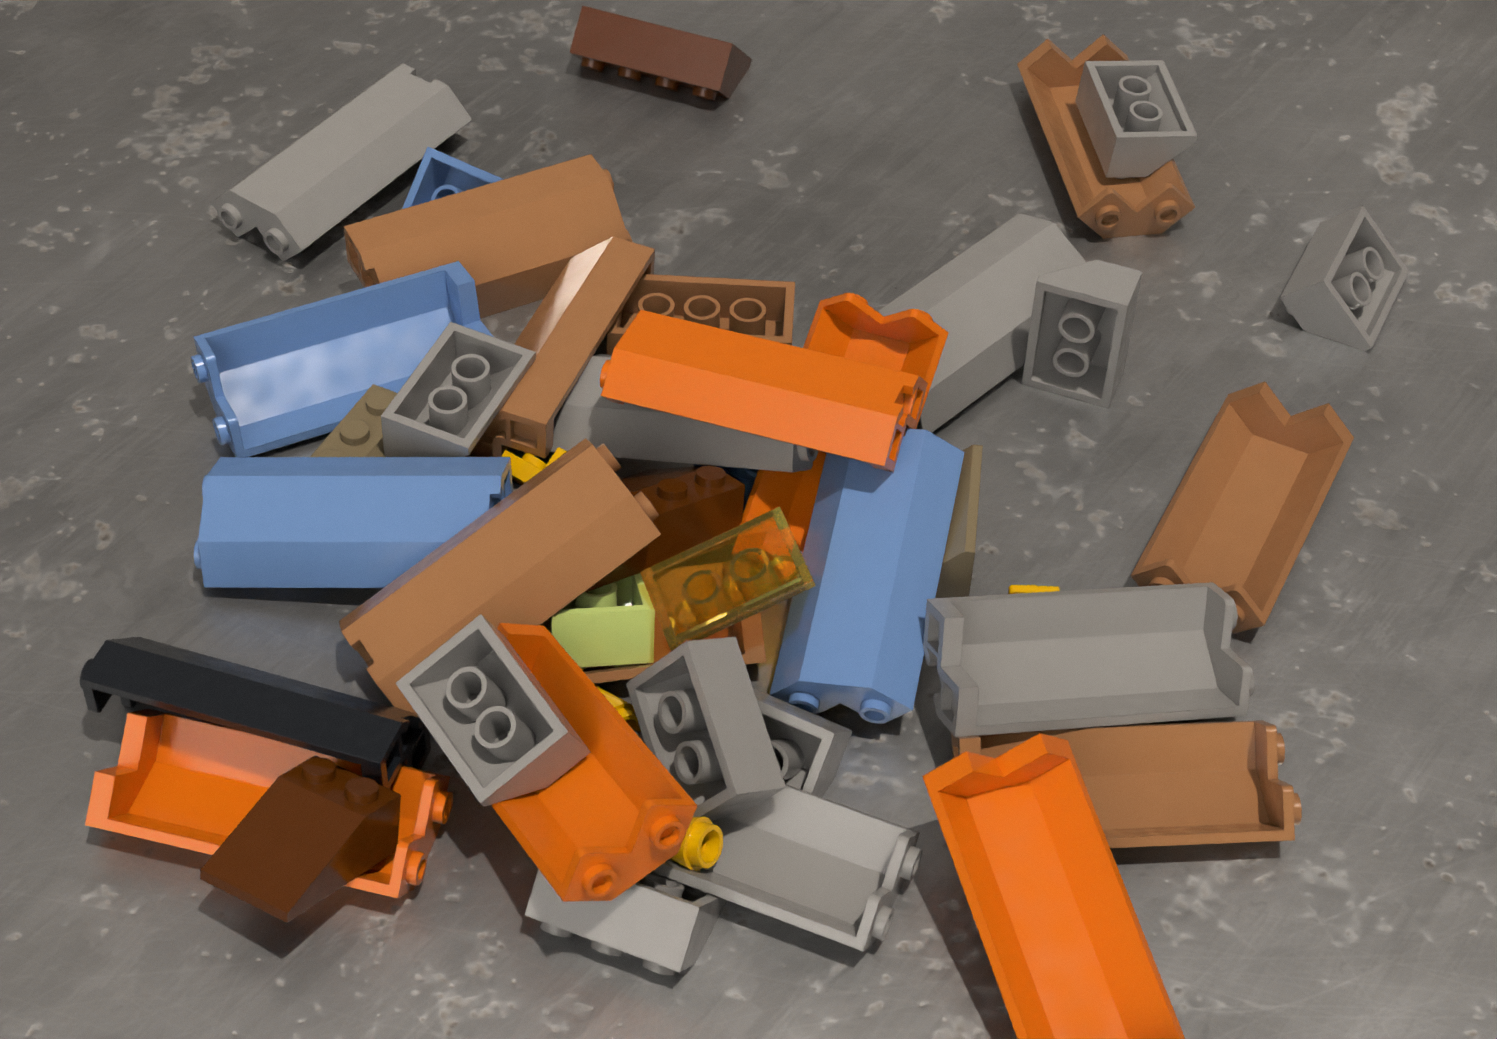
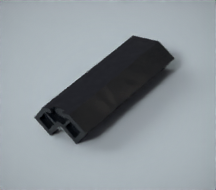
M142 637L106 640L94 659L91 658L85 663L80 675V687L83 689L89 711L100 713L113 694L120 696L122 705L131 708L137 702H141L360 764L362 777L373 779L379 785L388 789L392 785L401 766L421 770L431 751L429 730L417 713Z

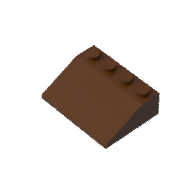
M712 465L650 469L621 478L620 480L633 496L642 491L660 516L652 522L661 535L586 590L585 593L733 540L737 528L742 522L745 484L728 475L722 468Z

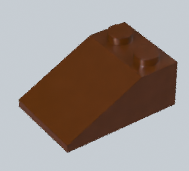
M315 755L280 775L201 868L200 879L288 923L396 852L401 794L379 785L373 779L362 777L344 769L329 759L320 758Z

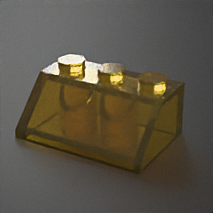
M780 506L640 572L671 651L686 641L702 640L816 586L807 561Z

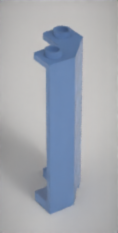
M456 261L194 336L197 355L191 356L190 360L197 382L199 384L205 382L217 416L212 419V423L219 444L221 446L228 444L235 457H250L332 432L373 384L398 393L450 322L492 337L493 335L480 320L475 280L462 264Z
M907 428L906 434L902 439L894 473L874 468L866 462L826 453L769 695L815 715L841 703L858 712L864 720L877 724L886 723L913 710L924 657L923 643L927 599L936 598L965 452L928 430Z
M220 457L209 473L203 478V505L199 536L194 546L195 566L197 569H202L204 587L384 588L513 492L511 457Z

